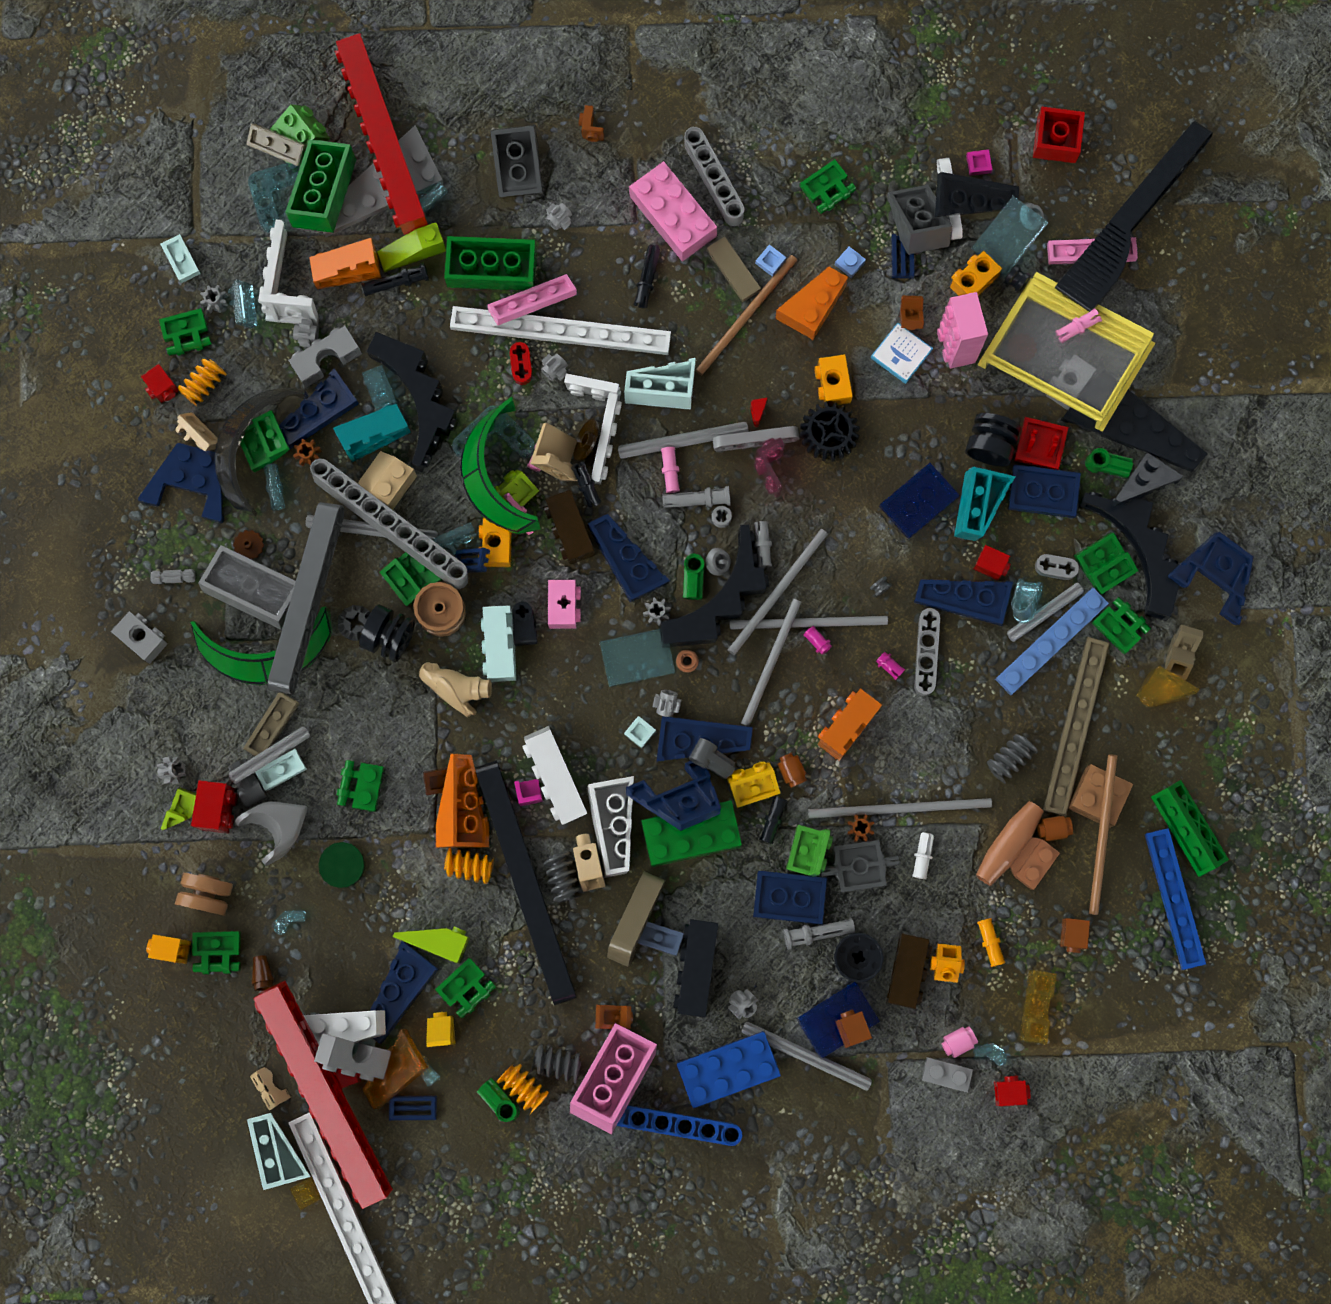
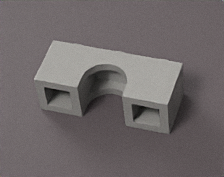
M344 326L342 328H335L324 339L315 340L304 351H297L288 361L305 388L324 377L320 370V362L324 357L328 355L336 356L345 365L362 353L348 329Z
M322 1033L314 1062L323 1064L322 1069L336 1072L337 1068L342 1069L341 1074L355 1077V1073H360L359 1078L373 1081L374 1077L384 1079L391 1051L359 1043L357 1052L352 1057L353 1041Z

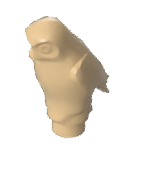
M426 662L420 668V679L442 700L466 717L476 715L477 713L469 704V700L477 701L482 698L491 697V680H482L479 676L468 677L450 669H440L436 663Z

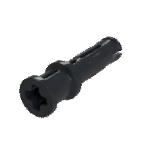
M420 262L418 266L408 269L404 267L401 269V272L361 283L365 296L404 284L409 287L412 286V283L421 280L429 281L424 262Z

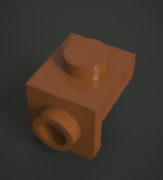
M585 105L584 113L579 115V126H582V139L590 142L603 141L604 128L593 127L594 108L593 106Z
M903 295L901 297V328L908 330L923 329V296Z
M596 1005V1029H612L616 1023L630 1030L633 1022L631 1006Z

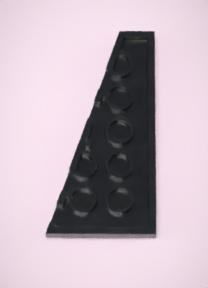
M1103 370L1078 400L1101 412L1119 381ZM1129 389L1103 432L1095 428L1096 420L1073 408H1070L1061 418L1063 422H1070L1080 426L1079 428L1083 430L1093 431L1100 434L1101 437L1132 449L1136 448L1145 452V454L1148 452L1153 456L1166 460L1167 463L1193 472L1208 454Z

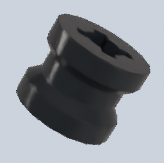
M1016 265L1004 283L1013 286L1014 291L1019 293L1030 279L1031 274L1021 271V267Z

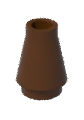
M260 955L253 957L252 986H254L255 991H264L272 987L275 980L268 964L267 956Z

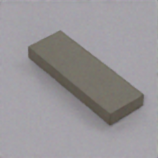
M251 124L246 143L248 146L298 167L301 166L307 147L306 144L257 124Z
M725 236L707 247V252L742 302L761 291L760 286Z
M279 692L243 749L256 756L274 745L300 703L288 695Z

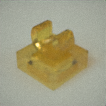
M313 1177L290 1188L300 1210L322 1199Z

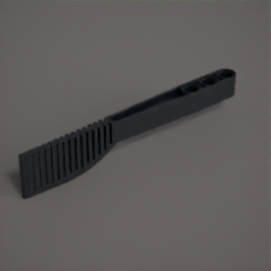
M1193 121L1113 216L1109 224L1103 228L1098 237L1095 238L1058 282L1055 289L1089 312L1096 308L1113 288L1123 272L1130 250L1132 231L1203 150L1211 139L1213 132L1198 122Z

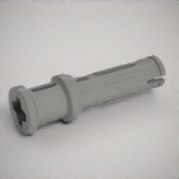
M725 486L722 489H711L709 487L705 491L662 494L664 509L694 505L712 507V505L727 504V506H731L729 486Z
M850 918L814 927L803 925L799 929H783L786 947L790 950L793 946L802 944L809 946L816 940L855 933L853 919Z

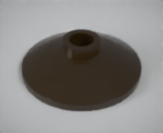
M588 420L579 431L573 452L575 460L582 461L592 450L595 451L599 443V424L597 420Z

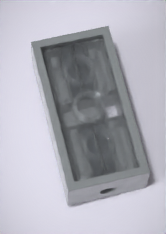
M220 545L198 584L202 592L282 630L296 581Z

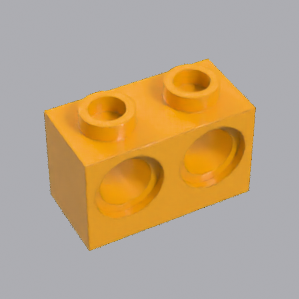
M985 251L979 255L974 254L968 260V266L962 270L960 268L953 274L950 288L958 296L977 292L979 296L1000 276L1002 268ZM983 266L987 269V272H980L977 267ZM962 281H969L972 286L965 287Z

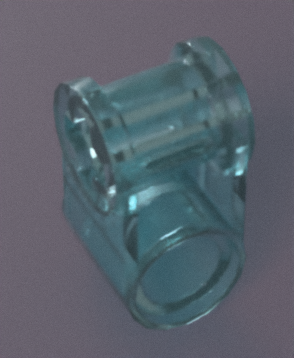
M1019 578L1011 602L1013 615L1017 622L1028 623L1033 619L1043 592L1042 582L1036 584Z

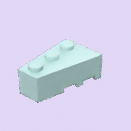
M695 358L677 364L671 362L667 366L657 368L651 366L627 371L624 391L625 403L691 409Z
M510 605L483 607L481 630L484 632L485 640H482V653L486 654V662H483V676H487V679L491 680V682L516 681L512 609Z
M272 1113L247 1119L263 1190L311 1177Z

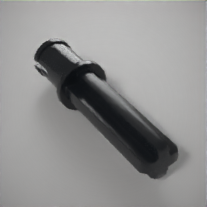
M650 244L647 248L640 282L636 285L638 290L634 305L638 306V308L645 309L648 307L650 292L654 289L652 283L660 254L658 245Z

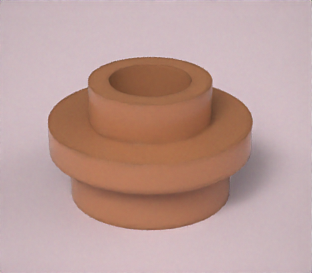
M691 650L681 651L676 658L677 667L686 673L694 671L699 663L697 654ZM685 658H690L692 663L690 665H685L683 663V660Z

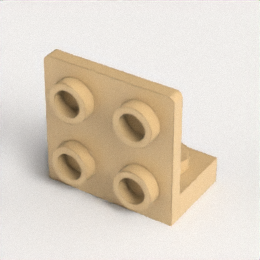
M543 423L530 464L561 481H577L571 469L573 465L570 464L577 440L549 423Z

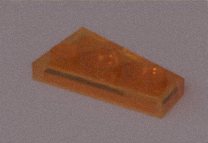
M407 1029L400 1030L397 1035L399 1038L388 1049V1051H391L384 1079L374 1077L373 1081L368 1080L363 1088L373 1109L381 1108L428 1069Z

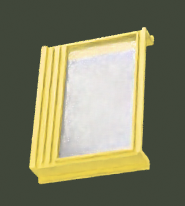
M1036 272L1033 279L1030 278L980 359L978 366L984 369L987 368L988 364L995 366L1096 420L1095 428L1103 432L1155 346V342L1152 341L1154 333L1098 304L1095 309L1099 314L1096 316H1101L1102 321L1087 328L1085 333L1077 334L1061 343L1058 339L1061 336H1057L1055 331L1071 323L1075 317L1080 318L1089 311L1056 290L1057 282Z

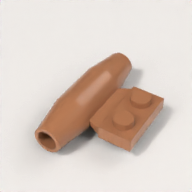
M1028 801L1008 821L988 849L976 873L978 879L991 886L1010 868L1013 876L1030 890L1036 888L1060 854L1043 839L1032 837L1044 813L1038 805Z

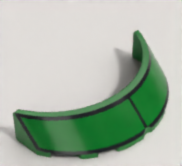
M510 397L486 414L472 429L462 451L460 470L466 495L481 516L488 522H492L509 532L521 534L540 530L538 517L516 509L499 495L489 479L484 460L486 437L495 428L496 418L501 414L516 410L513 397Z
M326 606L321 607L315 619L301 671L309 668L316 661V658L330 640L332 634L331 616ZM190 622L197 649L215 670L228 678L245 684L265 685L268 683L276 650L261 654L234 652L210 640L201 631V626L197 622Z

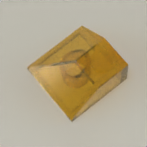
M1159 665L1149 672L1136 696L1141 698L1140 702L1148 707H1159L1187 700L1198 693L1199 688Z

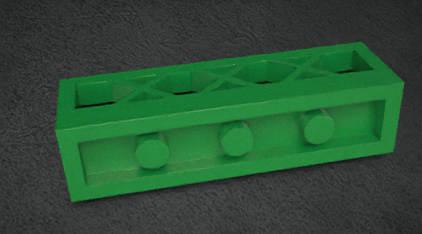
M1182 780L1151 796L1198 877L1218 868L1229 860ZM1175 788H1177L1178 792L1181 795V798L1178 796L1177 792L1175 791ZM1213 851L1216 853L1217 857L1219 858L1218 861H1217L1216 857L1214 856Z

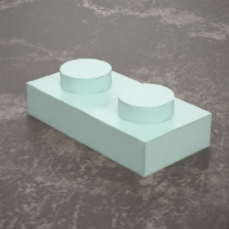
M180 234L161 243L180 283L201 274Z
M293 749L260 768L255 773L267 792L307 770L297 750Z

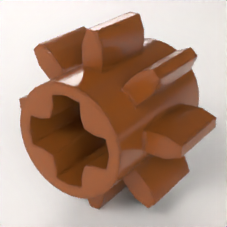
M302 439V443L299 446L294 445L297 453L293 457L297 460L300 459L299 464L302 467L305 463L311 466L313 461L320 459L317 453H320L322 450L320 447H315L316 443L313 439L310 443ZM307 450H310L309 456H305Z
M856 814L854 815V823L851 821L847 822V825L851 826V830L847 832V835L853 834L855 836L854 842L859 838L867 842L866 835H874V832L870 830V826L874 822L869 823L866 820L867 815L863 819H859ZM858 823L861 826H866V829L863 831L864 834L860 831L856 832L855 828L858 826Z

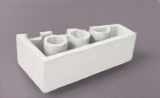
M549 726L525 736L526 744L522 747L527 758H533L535 766H532V770L536 778H541L545 785L541 787L545 799H551L554 807L550 808L555 821L560 819L563 825L587 814Z
M634 776L589 784L586 788L604 878L627 874L629 871L633 799L626 795V787L633 785Z
M385 1010L303 1015L318 1045L322 1033L353 1041L354 1044L386 1034Z

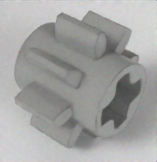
M552 203L546 209L548 216L545 219L553 229L558 230L562 228L565 230L571 224L570 217L572 213L563 203L559 205Z
M208 285L207 290L200 293L204 298L200 303L203 307L207 306L209 313H212L213 310L221 313V309L224 306H228L224 300L228 295L225 291L221 292L219 285L215 288H211Z
M302 319L301 323L295 324L293 339L298 340L300 346L310 347L311 343L318 339L319 328L314 326L312 320Z
M548 354L542 360L543 367L541 371L549 380L553 381L557 378L561 381L566 376L567 370L565 368L568 364L560 355L551 356Z
M653 597L651 604L645 603L648 611L643 612V616H649V624L657 622L659 626L663 619L669 620L665 613L670 612L671 607L664 606L665 599L659 602ZM654 608H658L661 611L660 616H656L653 613Z
M661 690L660 695H655L652 707L657 708V714L672 717L674 712L679 713L682 700L677 699L678 694L674 691Z
M164 757L163 763L157 764V776L164 780V784L180 783L179 777L186 776L185 764L179 760V757Z
M748 989L744 992L737 990L730 996L729 1003L731 1005L728 1009L738 1019H741L742 1016L749 1018L756 1012L757 1005L755 1003L758 999Z

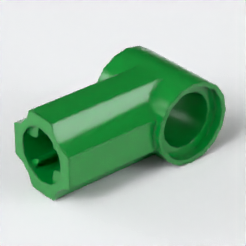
M1097 448L1086 457L1085 466L1092 473L1103 472L1127 479L1133 467V459L1109 453L1103 448ZM1093 457H1099L1102 465L1096 464Z
M690 554L685 559L683 599L702 600L704 560L699 554ZM692 560H697L701 566L698 570H691L688 567V563Z
M493 1078L485 1082L477 1091L480 1097L496 1113L500 1121L511 1122L519 1116L520 1109L518 1104L511 1100ZM507 1104L513 1108V1115L510 1118H506L502 1113L503 1107Z

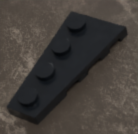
M945 172L937 174L935 217L1009 211L1018 208L1019 186Z

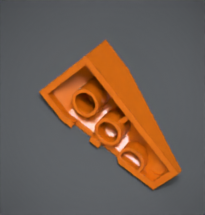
M450 754L436 821L437 848L489 847L488 818L484 817L481 805L484 802L482 796L479 797L476 787L478 779L472 755Z

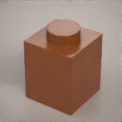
M1070 918L1062 919L1060 947L1067 948L1066 952L1081 953V950L1088 949L1090 921Z
M854 1009L840 1014L842 1019L835 1021L845 1048L872 1039L862 1011L856 1014Z

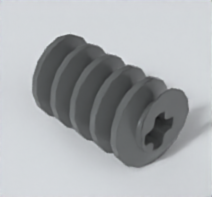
M1015 734L1013 736L1014 742L1009 740L1006 743L1007 748L1002 747L1000 749L1001 754L995 753L993 755L994 760L989 759L987 761L990 771L1004 784H1006L1004 776L1012 778L1010 770L1019 771L1017 763L1022 766L1026 765L1023 757L1031 760L1032 757L1029 752L1038 753L1037 748L1024 736Z
M570 851L547 857L549 859L543 863L544 866L551 867L546 871V875L554 876L548 881L549 884L556 885L551 889V893L558 894L553 898L554 902L560 903L581 897L575 895L580 890V887L572 885L578 881V878L570 877L576 871L575 869H568L573 860L565 859V857L571 854Z
M540 1044L535 1052L531 1072L537 1067V1074L541 1075L544 1069H546L547 1077H550L555 1072V1077L558 1080L564 1074L566 1082L573 1076L574 1084H576L582 1063L580 1061V1054L577 1053L571 1059L570 1051L563 1057L561 1049H558L553 1054L552 1047L550 1046L544 1052L543 1044Z

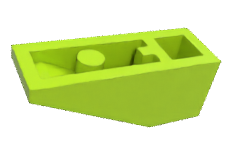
M435 222L413 230L380 249L377 253L384 272L446 252L438 225Z
M453 927L452 930L444 928L395 932L393 935L394 938L460 964L470 940L469 937L465 936L467 931L457 927Z

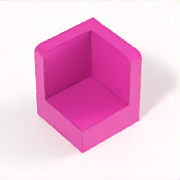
M539 779L524 782L514 781L520 806L543 802Z

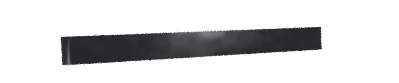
M496 760L475 767L553 1004L556 1006L577 998L498 762Z

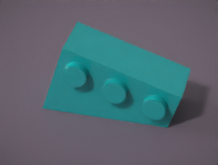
M397 404L386 405L378 411L333 427L351 462L411 433Z
M972 467L966 471L954 537L977 541L983 537L1016 476L978 467Z

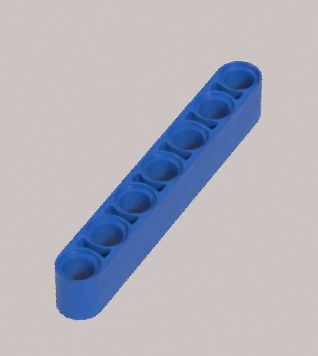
M632 1105L627 1106L617 1124L620 1127L728 1146H735L742 1139V1131L734 1123ZM637 1111L645 1115V1122L641 1125L635 1124L632 1120V1115ZM663 1115L668 1118L669 1124L666 1128L660 1129L656 1126L655 1119L658 1116ZM682 1120H689L692 1124L691 1130L687 1133L681 1132L678 1128V1124ZM705 1124H712L715 1127V1133L711 1137H706L701 1132ZM729 1128H735L738 1131V1137L734 1141H729L725 1138V1132Z

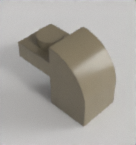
M1185 625L1180 626L1177 634H1174L1165 661L1164 674L1183 680L1187 679L1194 666L1195 652L1203 638L1202 630Z

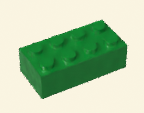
M309 139L285 212L293 228L334 233L356 163V157L350 144Z
M447 236L444 277L446 285L450 288L527 290L535 286L536 242L529 239Z
M732 800L719 803L721 807L719 815L682 831L659 816L641 820L651 867L741 848L742 844Z

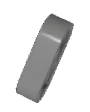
M1044 554L1035 562L1036 572L1045 577L1071 580L1079 571L1078 563L1071 558ZM1047 560L1048 565L1055 566V568L1049 567L1047 570H1043L1044 567L1040 563ZM1069 564L1070 569H1073V571L1068 575L1066 570L1059 569V567H1065Z

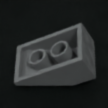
M536 125L491 130L499 197L541 193L542 182Z
M929 185L888 192L887 196L900 241L908 254L949 247L952 225L947 216L935 217L936 197Z

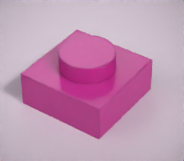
M989 149L967 152L966 157L970 176L992 172Z

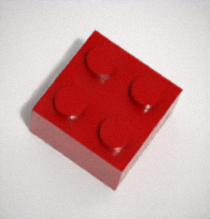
M1042 106L1037 117L1032 158L1076 163L1081 152L1085 112Z
M198 780L191 826L202 831L229 834V829H232L234 824L232 809L233 806H236L238 800V793L235 792L236 789L225 783Z

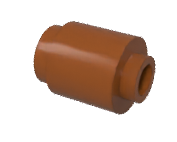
M791 752L779 758L781 762L777 765L785 783H788L790 788L807 781L805 777L807 775L798 755L793 756Z
M1070 817L1041 819V824L1037 825L1039 837H1043L1045 842L1066 839L1068 836L1073 835Z

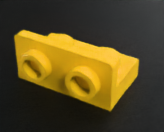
M759 762L746 770L737 769L727 778L737 808L781 794L770 762Z

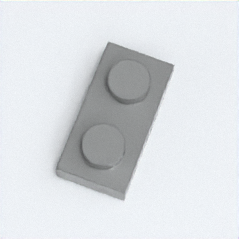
M926 1057L921 1080L968 1093L973 1069Z

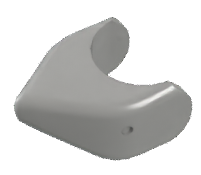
M265 802L242 813L237 817L235 823L237 826L249 823L259 824L272 833L275 848L262 860L263 864L267 866L279 860L290 851L300 834L308 808L305 805Z

